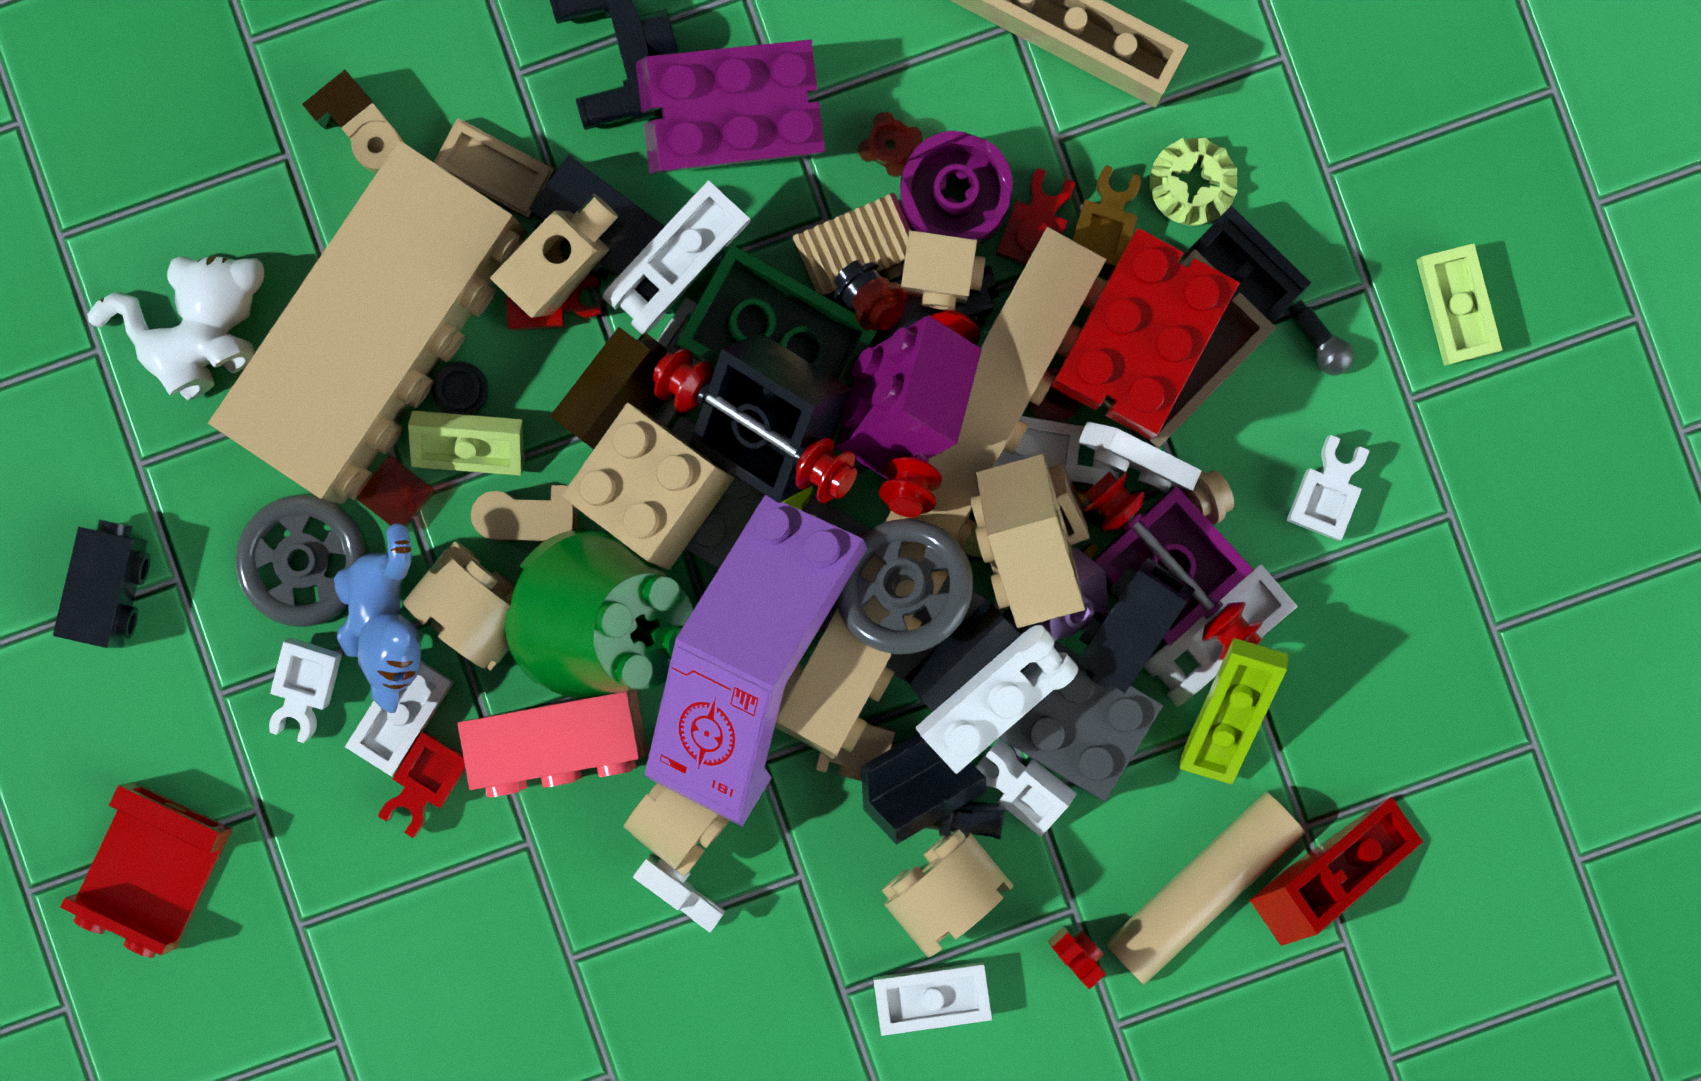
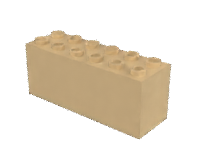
M399 140L208 424L318 498L342 505L348 497L352 500L357 499L372 477V473L367 469L379 451L383 454L388 453L399 439L403 427L398 423L410 405L418 408L430 393L434 381L429 377L441 359L446 363L449 362L459 350L465 338V335L460 331L471 314L477 317L480 316L490 304L496 292V289L491 286L493 281L490 277L523 244L524 241L522 239L527 233L526 230L512 214Z

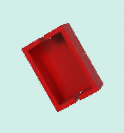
M1137 228L1051 387L1094 410L1102 405L1106 396L1112 398L1115 402L1110 406L1105 416L1151 440L1160 432L1240 282L1195 258L1187 266L1180 264L1179 260L1184 252Z

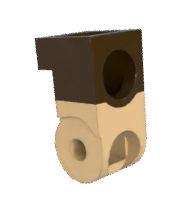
M343 70L302 103L314 120L324 129L336 121L351 139L352 152L356 160L373 174L378 172L397 142L400 140L404 143L399 133L346 70Z

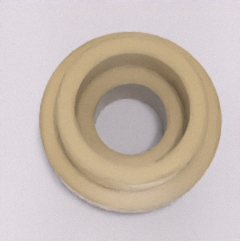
M1216 470L1208 473L1201 471L1194 490H1185V495L1212 525L1223 521L1226 513L1234 508V498L1230 486L1225 478Z

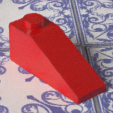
M1389 797L1289 866L1249 901L1281 946L1317 935L1419 847L1423 841L1394 799Z

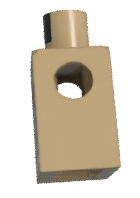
M592 194L575 214H572L570 211H554L501 265L490 279L531 318L554 314L608 253L609 248L599 237L618 218V215L595 194ZM564 238L571 244V254L568 259L563 256L561 251V244Z

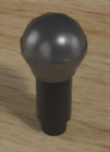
M1302 300L1292 305L1288 310L1293 316L1294 323L1315 348L1314 353L1316 354L1320 370L1332 376L1347 372L1355 360V353L1351 344L1338 338L1336 335L1333 336L1310 306H1306Z

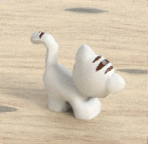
M185 256L172 259L167 271V277L170 285L175 290V303L178 314L183 318L180 325L173 328L149 330L138 298L119 291L97 301L87 314L88 321L93 326L103 327L112 316L117 313L121 314L124 318L126 333L136 348L137 359L160 380L169 395L180 392L187 401L202 396L214 387V381L210 370L206 367L207 365L212 364L216 368L223 364L228 371L236 373L244 369L256 351L251 342L235 337L227 332L250 316L253 294L259 290L264 280L265 271L263 263L257 258L234 261L230 258L217 256L203 257L198 260Z

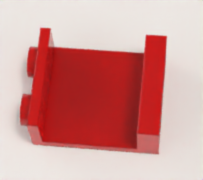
M135 782L118 785L108 805L117 809V812L77 894L64 898L60 908L74 914L73 922L79 927L97 934H104L108 930L125 938L123 946L128 950L144 957L154 958L156 953L162 956L176 949L230 836L232 828Z

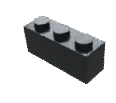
M568 155L529 208L534 216L540 220L535 229L554 211H570L572 214H575L592 194L597 195L614 210L618 218L599 237L609 248V251L592 272L605 281L611 273L618 277L665 226ZM566 238L562 241L561 248L568 241ZM646 277L635 289L647 302L659 291Z

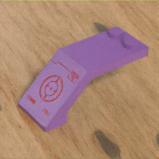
M764 495L675 640L645 770V775L648 779L743 827L772 778L765 769V763L785 685L866 552L867 546L863 538L784 502L777 503L767 495Z

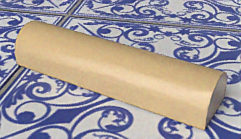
M1264 792L1105 942L1106 946L1145 985L1306 832L1274 797Z

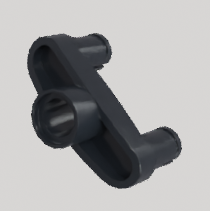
M550 0L557 24L605 12L606 17L611 16L627 79L623 80L624 86L576 98L583 128L588 130L632 118L634 123L655 118L656 111L642 113L636 62L647 56L678 53L667 9L638 16L632 0Z

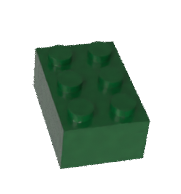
M731 244L724 252L673 347L677 350L689 349L692 351L695 360L699 362L708 361L712 364L713 370H715L723 348L761 332L847 386L852 378V368L856 359L862 351L869 347L879 327Z

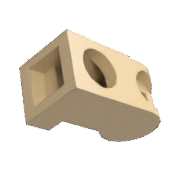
M551 485V500H517L507 493L491 491L477 498L472 506L471 520L476 531L485 538L498 541L544 542L560 533L577 530L578 509L561 497L568 485Z

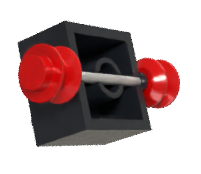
M761 332L723 348L714 374L713 366L708 361H702L693 366V353L687 348L680 349L675 353H668L659 361L653 373L655 396L665 400L675 395V408L681 413L702 405L689 444L698 452L777 503H781L813 485L818 486L817 500L821 503H826L834 497L837 499L842 498L852 487L857 476V469L853 467L855 455L851 451H845L838 457L833 455V438L852 390L845 384Z

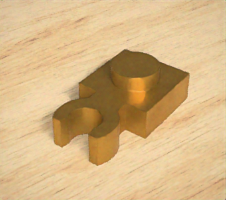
M1106 165L1097 180V192L1101 198L1100 204L1085 199L1072 241L1107 259L1103 266L1114 269L1132 237L1138 215L1125 212L1123 208L1124 205L1130 203L1139 191L1141 180L1139 175L1133 174L1128 189L1124 192H1116L1109 185L1112 167Z

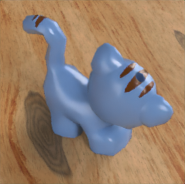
M400 523L392 524L386 531L388 541L387 553L375 551L357 559L349 568L338 571L334 577L335 591L340 601L347 604L349 609L346 622L337 630V640L346 656L358 657V664L371 685L372 699L389 713L397 711L399 692L412 684L421 667V642L418 631L413 623L400 614L401 585L411 564V543L408 529Z

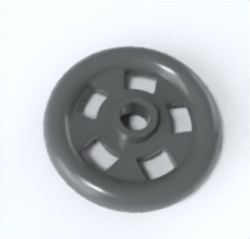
M293 495L280 498L260 509L242 531L235 557L239 584L249 602L260 613L273 621L296 627H307L325 623L337 617L348 608L347 604L340 601L335 591L334 578L326 576L330 564L329 554L345 555V568H349L357 559L367 555L364 537L353 518L333 502L322 500L312 495ZM310 518L320 520L331 527L324 542L313 535L304 533ZM281 523L290 532V535L284 538L274 550L264 540V537L274 526ZM298 550L305 551L309 556V564L302 571L295 570L291 563L293 554ZM272 562L282 584L268 590L260 577L258 569ZM316 585L319 601L312 604L297 605L294 589L308 588Z
M917 519L891 520L874 526L863 533L860 538H863L867 550L836 600L840 616L850 632L869 647L890 654L918 653L930 649L948 638L964 619L970 606L973 592L971 565L967 554L959 542L944 529ZM903 542H915L925 545L926 550L923 561L920 562L908 557L899 558ZM874 555L887 564L881 568L875 582L872 583L860 575L866 563ZM948 570L950 578L949 593L933 595L934 584L931 573ZM901 581H914L915 588L910 595L904 597L896 595V587ZM874 598H877L883 608L890 612L878 624L873 622L863 610V607ZM926 607L932 620L924 626L908 630L904 616L913 615Z

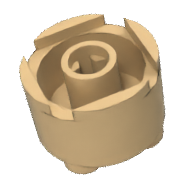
M454 541L449 549H445L404 600L403 604L423 625L431 618L430 624L440 633L438 637L477 666L483 669L487 667L492 671L509 651L505 634V619L507 609H510L516 585L497 570L490 573L479 564L481 561L463 545Z
M657 783L651 792L647 793L623 827L634 838L685 877L705 852L698 843L707 848L710 843L714 842L730 820Z
M960 829L950 836H943L923 853L928 863L921 869L917 865L909 871L905 869L881 889L888 898L884 906L926 957H931L942 950L938 942L949 933L956 940L968 931L1003 899V896L1000 894L1001 892L1009 891L1014 886L970 832L964 835Z

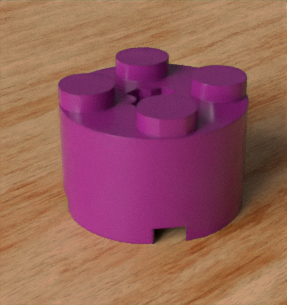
M955 130L941 132L920 143L908 159L901 176L900 206L911 231L977 240L976 247H978L995 235L1006 217L1012 197V174L1004 155L989 141L967 134V132ZM953 181L957 188L965 186L968 188L965 192L964 202L957 203L953 197L947 199L943 197L946 192L947 182Z

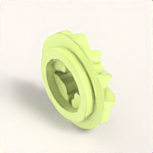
M1206 137L1199 139L1181 138L1163 149L1152 166L1149 182L1152 198L1158 209L1166 217L1177 223L1188 226L1210 223L1222 216L1230 207L1237 194V167L1228 156L1226 148L1217 146ZM1197 160H1200L1202 178L1209 180L1210 184L1217 185V187H1201L1196 195L1193 196L1191 203L1187 202L1189 197L1187 183L1180 181L1179 177L1171 176V174L1178 176L1180 173L1189 174L1193 166L1196 165Z

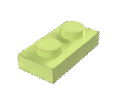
M1475 244L1418 258L1416 261L1444 366L1502 351Z
M412 411L408 424L411 467L521 476L524 466L523 419Z

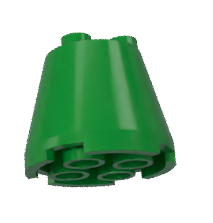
M591 529L570 530L555 535L541 543L525 558L520 565L523 572L514 588L510 609H507L505 634L514 660L528 678L552 692L578 699L647 689L666 682L675 640L693 612V606L689 597L675 580L670 578L657 565L646 561L612 534Z

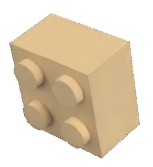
M627 402L561 497L646 561L670 570L735 477L689 446L686 441L649 414Z
M1040 454L976 472L980 495L970 497L978 526L975 531L982 558L985 563L990 562L994 574L991 575V581L999 608L1002 609L1010 606L1017 628L1085 610L1071 542L1044 455Z

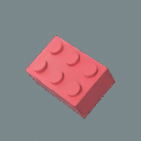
M637 690L578 699L458 722L469 790L485 788L487 798L521 792L520 790L528 788L526 780L540 777L543 788L576 782L577 779L582 778L581 770L597 767L598 777L631 772L632 769L637 768L636 760L648 754Z

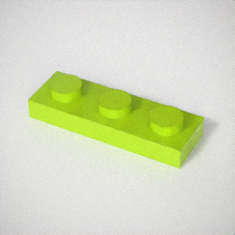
M1233 638L1183 748L1179 769L1233 784L1287 671V653Z

